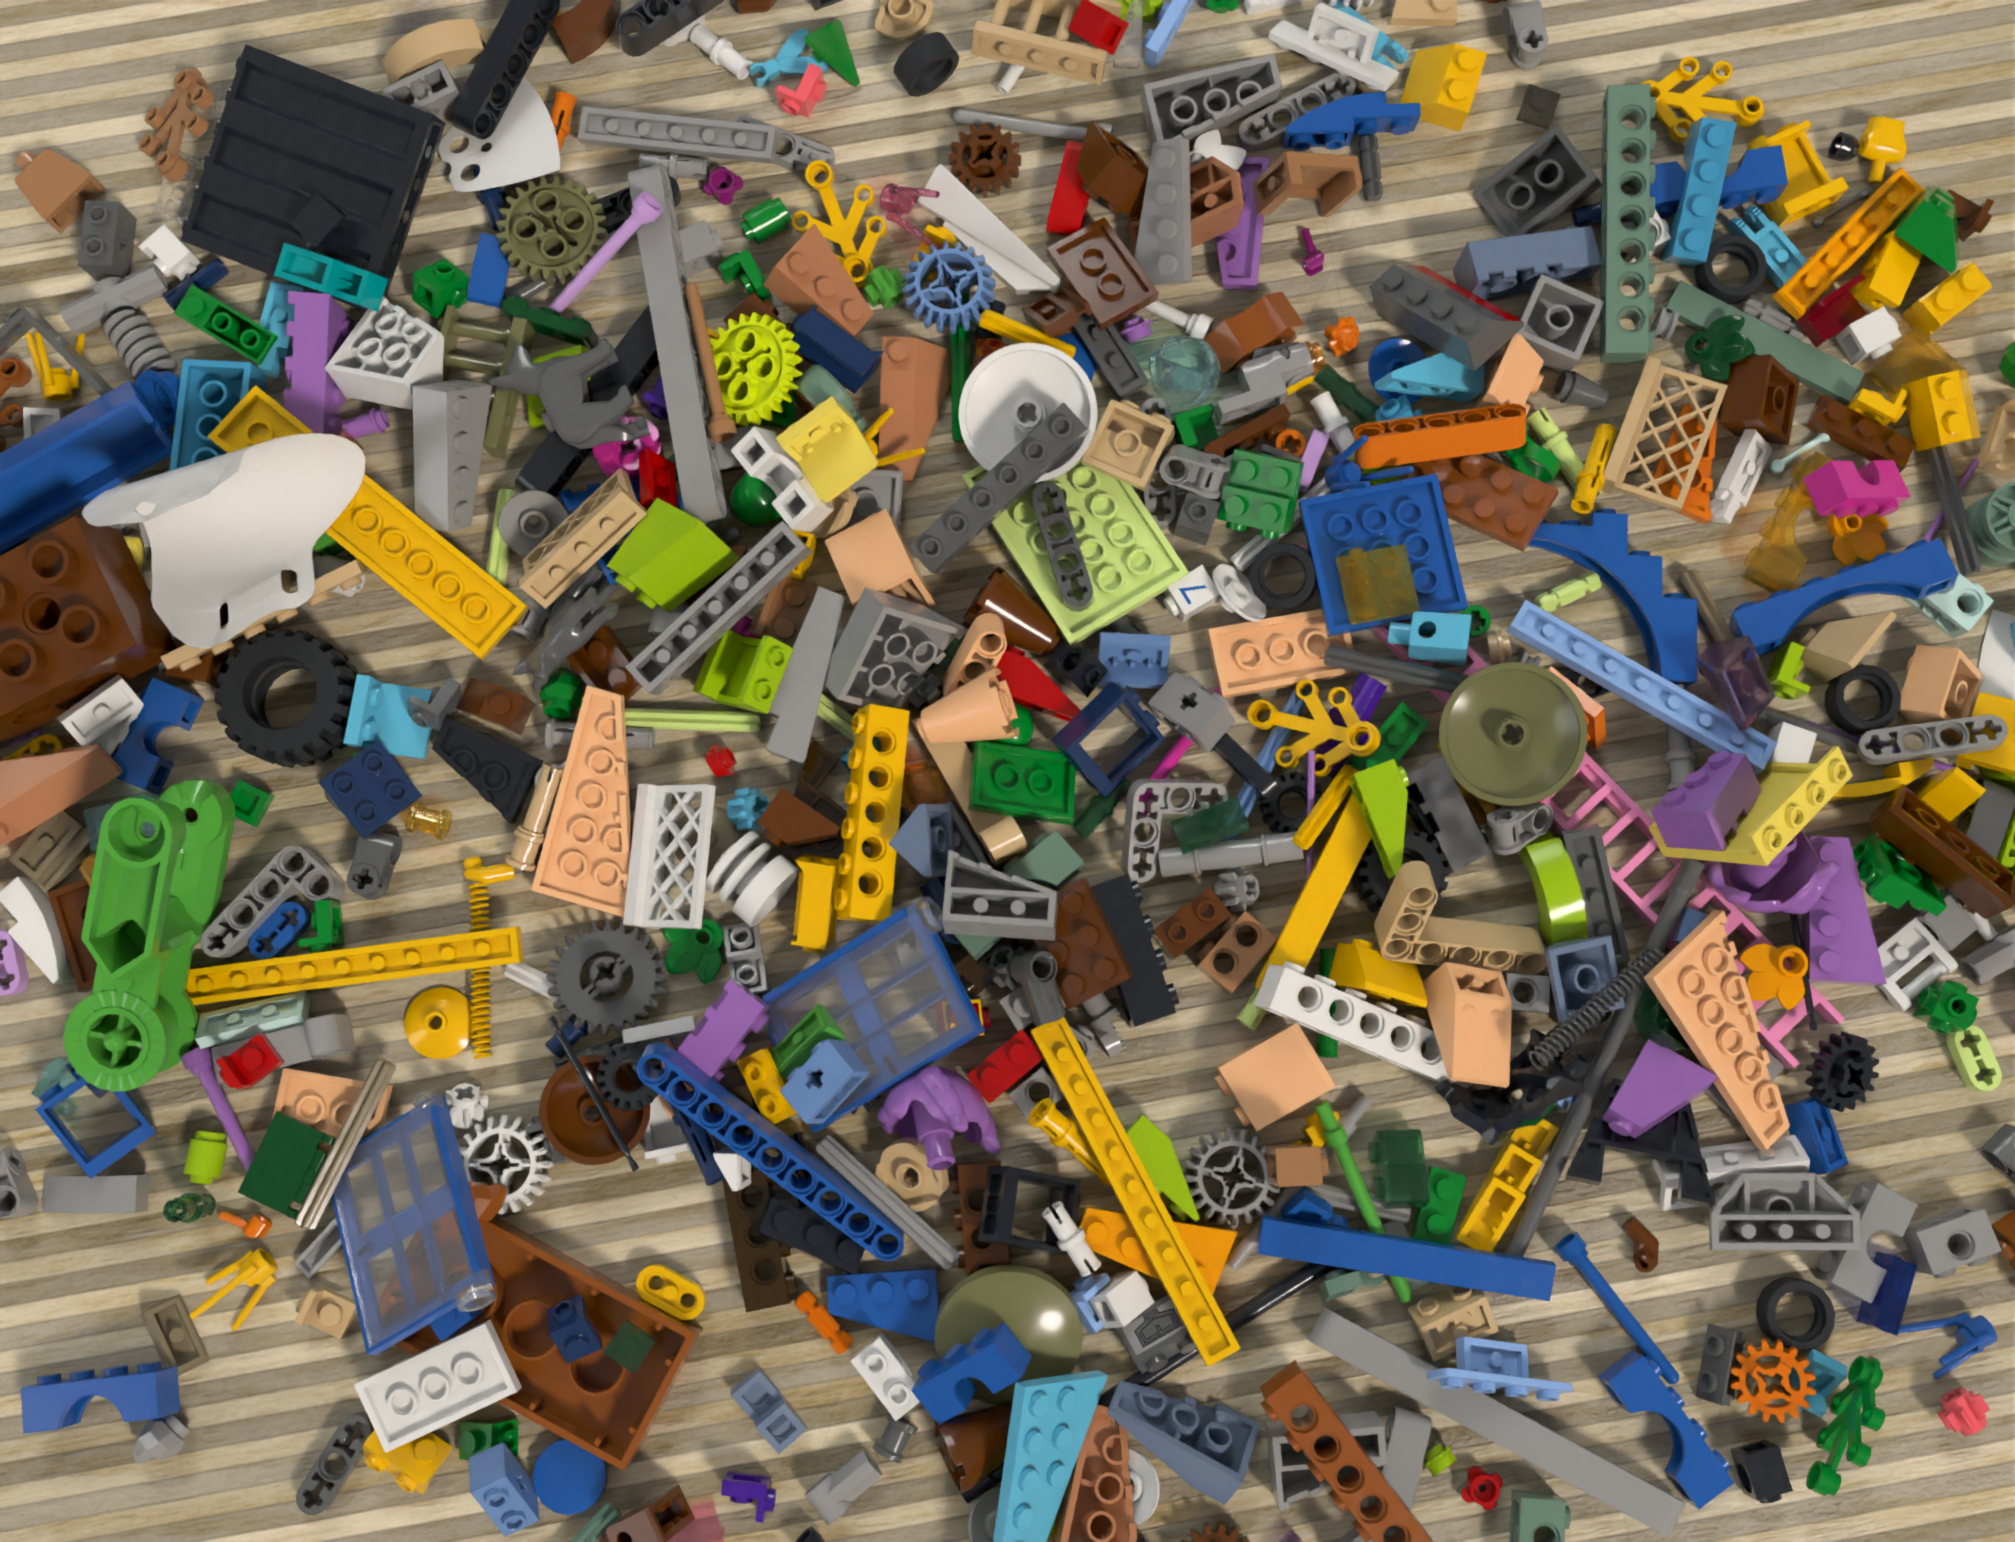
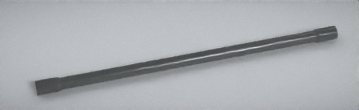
M1683 858L1671 884V891L1643 951H1646L1647 947H1651V944H1654V948L1659 949L1663 953L1685 903L1694 891L1705 867L1704 864L1694 859ZM1640 979L1641 984H1635V989L1630 988L1631 992L1625 993L1626 997L1623 998L1625 1007L1615 1010L1593 1058L1592 1066L1588 1069L1582 1082L1586 1089L1576 1095L1503 1254L1524 1257L1646 991L1648 984L1645 980Z

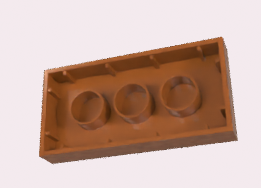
M455 1211L434 1223L450 1288L472 1276ZM496 1216L491 1221L479 1223L495 1285L474 1297L484 1313L457 1334L489 1319L491 1320L522 1386L518 1392L497 1402L625 1471L634 1461L703 1329L688 1320H680L645 1301L638 1293ZM423 1230L418 1232L407 1252L420 1306L439 1295ZM399 1268L380 1301L386 1326L409 1313ZM582 1295L585 1300L586 1314L601 1336L603 1348L568 1364L549 1335L547 1310L560 1301ZM428 1324L394 1345L415 1355L441 1341Z

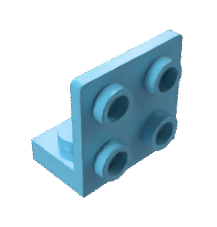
M357 674L343 743L356 750L363 751L379 740L390 755L425 759L432 728L420 727L412 721L408 715L407 701L411 696H415L428 703L433 690L381 683L372 676Z

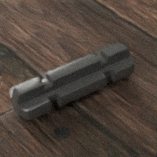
M1364 135L1358 143L1359 154H1361L1362 183L1364 184L1363 195L1364 199L1368 202L1378 201L1383 195L1382 182H1380L1382 178L1380 157L1377 152L1379 148L1378 138L1375 135Z

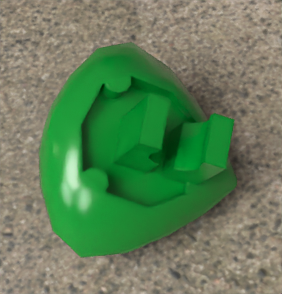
M746 472L738 480L729 497L730 512L741 522L754 526L769 524L781 516L771 504L777 498L774 491L765 482L751 477Z

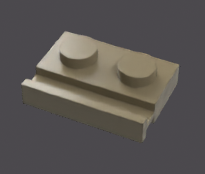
M65 809L37 826L9 861L33 881L43 886L44 890L50 892L61 885L99 840V836L91 832L85 824Z

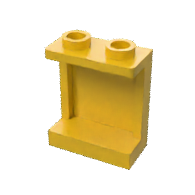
M1809 120L1797 125L1795 122H1790L1781 127L1775 135L1769 138L1765 135L1759 136L1746 146L1747 150L1777 145L1782 146L1788 184L1779 198L1773 202L1762 204L1771 221H1774L1779 228L1835 203L1849 188L1843 177L1831 181L1806 136V132L1812 126Z
M1980 692L1971 717L1981 715L1998 716L2005 721L2008 727V734L2002 745L1997 749L1957 755L1956 766L1971 770L1974 764L2015 776V700ZM1985 725L1980 733L1970 734V727H1967L1969 743H1972L1975 735L1986 734L1989 740H1993L1996 733H1998L1997 731H1991L1989 726Z

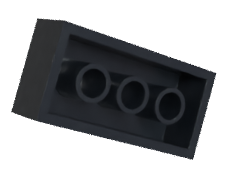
M1126 874L1091 886L1134 975L1133 978L1116 986L1130 1029L1176 1013L1174 1006L1179 1004V999L1173 983L1167 985L1162 972L1167 970L1166 961L1161 949L1154 950L1151 938L1155 935V930L1148 914L1142 916L1139 904L1143 901V896L1137 880L1131 882L1129 875Z

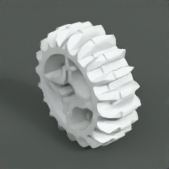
M502 1115L500 1122L494 1116L488 1117L487 1127L482 1123L474 1125V1131L477 1136L471 1133H466L463 1136L469 1147L459 1146L460 1154L464 1155V1160L462 1161L467 1180L483 1182L479 1170L488 1172L493 1178V1184L501 1182L508 1189L507 1197L498 1214H505L508 1210V1205L513 1212H518L521 1210V1201L527 1206L534 1203L531 1192L538 1196L543 1195L545 1190L538 1182L551 1181L552 1177L549 1174L543 1173V1169L553 1167L554 1161H544V1154H546L547 1149L540 1146V1143L545 1138L544 1133L538 1134L535 1137L532 1136L533 1134H525L526 1130H523L524 1117H516L513 1123L510 1115ZM499 1135V1142L495 1143L492 1155L488 1158H479L484 1145L491 1138ZM511 1136L516 1137L524 1144L530 1158L521 1157L516 1153L515 1142H511ZM505 1158V1160H510V1163H519V1165L507 1169H499L498 1165H489V1163L498 1162V1160ZM521 1170H530L524 1184L517 1191L509 1194V1185H513L515 1174Z

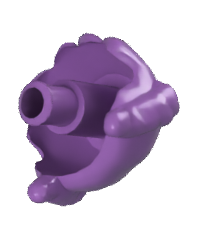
M1803 830L1789 842L1768 866L1707 860L1703 862L1705 865L1704 870L1708 874L1711 885L1722 893L1726 901L1735 904L1743 910L1755 913L1779 911L1791 914L1807 913L1822 896L1831 877L1839 870V864L1835 861L1829 860L1820 863L1816 851Z
M934 1065L927 1066L907 1077L889 1091L884 1105L878 1110V1120L882 1122L883 1129L886 1132L893 1134L896 1130L901 1138H916L920 1144L925 1146L927 1167L933 1170H945L955 1163L956 1159L953 1155L950 1141L954 1137V1130L961 1132L968 1142L979 1143L990 1154H997L1001 1149L996 1137L994 1118L990 1113V1109L985 1104L981 1093L971 1082L948 1068Z

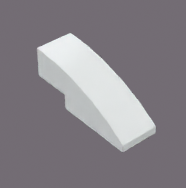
M17 876L0 892V902L18 921L7 932L53 984L71 985L75 979L50 900L37 882L29 878Z

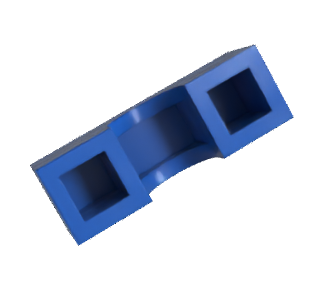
M152 678L150 684L141 692L140 700L144 705L140 713L130 723L126 738L120 744L119 749L113 752L111 757L123 769L121 775L116 777L117 779L160 795L174 763L162 758L158 754L155 746L156 738L163 729L171 726H177L190 731L204 699Z
M1003 1322L991 1330L989 1327L982 1329L972 1338L971 1342L964 1346L962 1343L954 1345L940 1360L936 1361L933 1358L927 1361L918 1370L917 1374L919 1377L911 1391L938 1425L965 1411L977 1389L969 1377L982 1381L995 1394L1022 1378L1032 1356Z

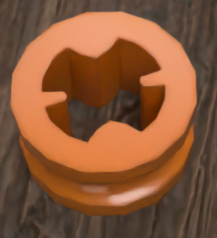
M1294 429L1282 431L1276 439L1274 448L1289 453L1288 449H1282L1281 446H1284L1286 440H1290L1292 445H1298L1292 455L1301 458L1306 448L1304 436Z

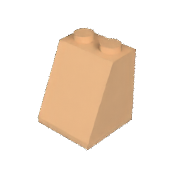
M886 508L878 513L869 515L859 523L843 529L834 536L824 540L854 608L865 587L922 604L927 608L936 605L897 525Z
M1298 1023L1285 1025L1215 1068L1218 1076L1214 1078L1216 1084L1225 1097L1231 1094L1238 1106L1233 1109L1237 1119L1243 1128L1250 1126L1252 1131L1264 1128L1336 1087Z

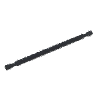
M1789 913L1795 946L1804 952L1797 914ZM1806 972L1802 977L1805 987L1806 1011L1809 1014L1810 1031L1818 1030L1817 1022L1814 1019L1812 994L1808 972Z
M554 1016L550 1017L548 1021L556 1031L557 1037L620 1150L628 1159L629 1166L633 1172L639 1169L638 1164L630 1155L629 1148L566 1036L560 1030L557 1020Z

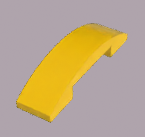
M1929 758L1901 762L1883 768L1885 779L1844 785L1828 802L1855 801L1895 790L1901 784L1907 785L1925 774L1935 765L1934 760Z

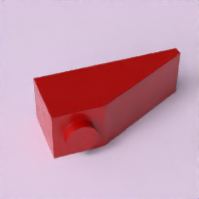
M1007 646L996 666L1002 673L996 677L999 682L1006 680L1013 701L1022 704L1026 708L1070 722L1081 710L1030 658L1024 656V651Z

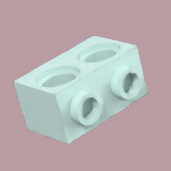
M1960 573L1950 589L1919 600L1899 596L1952 639L1969 632L1994 601L1986 595L1982 586L1969 581ZM1957 600L1963 603L1965 613L1959 609Z

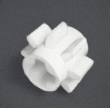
M463 1083L455 1086L451 1091H446V1101L452 1124L455 1127L467 1129L473 1127L478 1121H484V1112L488 1110V1096H480V1087Z

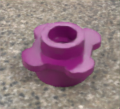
M719 166L710 174L708 182L704 184L703 189L706 195L717 197L722 205H729L733 202V195L737 190L743 188L744 183L740 176H734L729 169ZM725 183L727 186L725 188H721V184Z

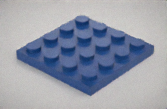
M1437 473L1374 485L1369 488L1348 490L1299 500L1298 506L1308 551L1316 572V586L1328 637L1390 625V622L1402 623L1412 621L1413 612L1416 611L1454 613L1468 608Z

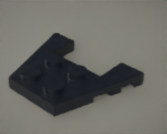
M1613 1078L1566 1172L1565 1179L1599 1186L1602 1181L1605 1150L1680 1164L1677 1201L1712 1208L1715 1205L1714 1191L1710 1189L1706 1161L1701 1155L1698 1143L1699 1134L1691 1104L1689 1103L1637 1138H1633L1630 1135L1623 1136L1613 1131L1609 1127V1123L1602 1120L1624 1081Z

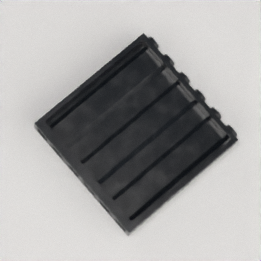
M245 44L243 53L239 55L236 62L237 71L232 86L228 88L225 95L226 104L221 119L215 125V137L211 149L204 158V171L200 183L193 191V204L189 216L183 222V234L180 241L274 276L284 243L313 252L299 241L297 237L300 233L291 223L315 194L319 193L338 205L356 222V225L331 254L317 249L314 253L387 278L388 282L383 295L387 297L446 123L431 113ZM293 283V284H295V285L301 286V287H303V288H306V289H308V290L314 291V292H316V293H321V292H319V291H316V290L307 288V287H305V286H302V285ZM333 297L337 301L348 304L363 311L368 310L367 308L361 307L359 305Z

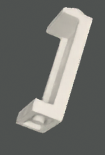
M688 1016L622 1030L624 1044H642L646 1048L649 1044L663 1042L671 1038L676 1049H678L689 1033L699 1024V1017ZM632 1064V1069L635 1070V1072L637 1070V1065ZM657 1096L650 1104V1119L644 1133L646 1144L644 1158H655L656 1165L676 1161V1153L690 1150L680 1125H675L673 1119L668 1117ZM707 1131L713 1145H716L714 1135Z

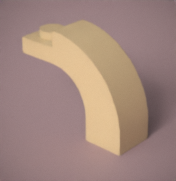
M451 19L435 22L406 34L389 49L382 60L389 84L391 85L440 60H443L447 68L463 64H476L494 29L477 28L474 19Z

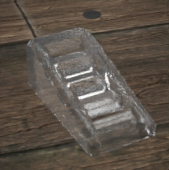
M1131 0L1125 20L1129 25L1117 47L1113 68L1138 69L1140 67L1143 0Z
M180 151L179 155L192 166L191 173L187 171L183 176L189 179L187 185L181 184V180L172 183L164 177L154 213L183 224L185 218L189 216L193 204V191L200 183L204 171V159ZM177 189L185 192L183 198L174 195ZM170 202L181 205L180 210L177 211L169 208Z

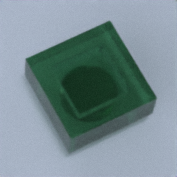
M626 1319L603 1353L634 1374L657 1342V1339Z

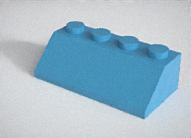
M183 359L169 471L226 454L207 436L255 385L265 392L267 376L252 362Z

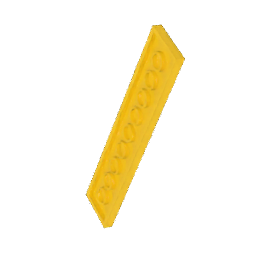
M255 385L207 437L223 451L229 453L274 438L314 432ZM364 474L362 484L354 498L324 532L482 661L507 634L512 624H515L528 608L526 604L366 474Z

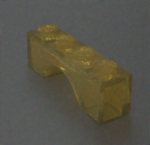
M1815 451L1805 460L1800 458L1789 474V477L1793 478L1789 488L1785 487L1774 503V506L1778 507L1774 517L1770 516L1759 532V535L1763 536L1759 546H1754L1744 561V564L1748 567L1742 576L1743 578L1771 593L1783 589H1793L1808 559L1797 545L1794 533L1795 522L1802 510L1816 509L1803 478L1834 460Z

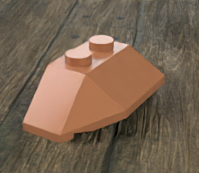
M1213 156L1190 167L1191 248L1236 228L1244 207L1240 173ZM1142 210L1129 222L1132 255H1135Z

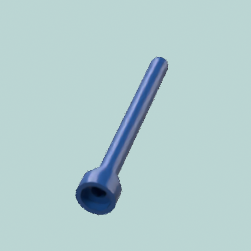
M1572 1232L1563 1237L1554 1246L1558 1256L1563 1262L1568 1261L1570 1265H1576L1646 1356L1649 1355L1657 1363L1665 1381L1669 1384H1676L1680 1378L1678 1372L1587 1257L1588 1251L1585 1249L1587 1246L1585 1241L1577 1232Z

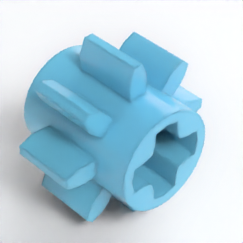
M748 787L734 790L736 798L727 800L728 819L737 825L738 831L761 829L762 827L757 821L770 805L767 797L760 794L759 788L749 790Z

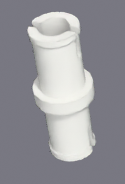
M700 23L693 28L689 38L690 42L696 44L710 55V60L713 63L723 65L739 80L745 79L750 74V67L753 65L752 61L746 59L733 49V45L729 40L719 38L706 28L704 24Z
M1327 391L1315 397L1310 403L1325 427L1322 431L1330 435L1336 449L1341 454L1354 443V436L1348 427L1350 423L1348 418L1341 415L1330 396V392ZM1354 453L1347 460L1355 457Z
M1061 1201L1053 1203L1052 1206L1059 1219L1055 1218L1049 1207L1042 1212V1217L1047 1221L1058 1238L1057 1245L1060 1250L1067 1252L1077 1267L1079 1274L1082 1277H1086L1092 1273L1084 1263V1259L1088 1260L1094 1271L1100 1267L1101 1262L1084 1239L1086 1233L1082 1227L1075 1225L1064 1208V1204Z

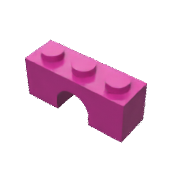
M1873 460L1859 470H1856L1853 461H1830L1803 478L1819 516L1836 515V518H1842L1848 515L1865 517L1870 514H1878L1879 517H1883L1899 509L1898 504L1911 497L1894 460Z

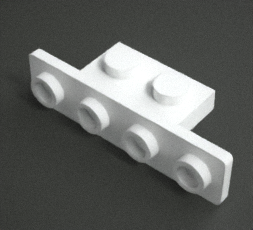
M1322 2L1314 9L1308 31L1282 20L1269 32L1268 39L1276 42L1281 48L1294 50L1305 55L1308 60L1314 63L1325 64L1336 69L1343 76H1351L1365 82L1371 89L1386 91L1397 80L1399 75L1397 70L1371 59L1380 28Z

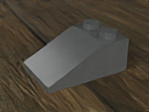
M1556 125L1475 189L1473 193L1504 236L1510 237L1535 232L1573 209L1599 189L1602 184L1560 127Z

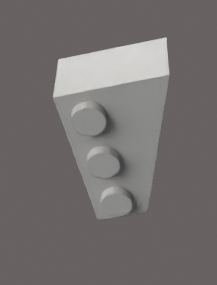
M1376 1411L1338 1415L1377 1467L1388 1463L1385 1429ZM1281 1420L1275 1423L1273 1421L1266 1422L1272 1494L1280 1512L1289 1508V1504L1310 1494L1313 1497L1322 1493L1321 1489L1330 1486L1326 1479L1322 1482L1316 1479L1306 1464L1311 1459L1303 1449L1297 1453L1283 1434L1288 1429ZM1319 1437L1314 1446L1319 1448L1327 1446L1331 1441V1437ZM1344 1466L1339 1470L1337 1476H1349L1353 1472L1354 1467Z

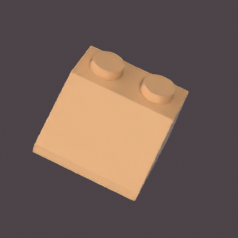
M1516 333L1498 356L1484 386V393L1480 395L1475 408L1515 403L1526 408L1527 416L1531 405L1527 404L1526 400L1530 393L1536 394L1542 383L1544 375L1539 372L1544 361L1521 334Z
M1917 644L1914 655L1909 658L1907 663V677L1904 687L1899 690L1901 693L1899 712L1909 722L1914 724L1971 717L1983 680V674L1959 648ZM1946 729L1941 732L1947 736L1961 739L1959 733L1955 730Z

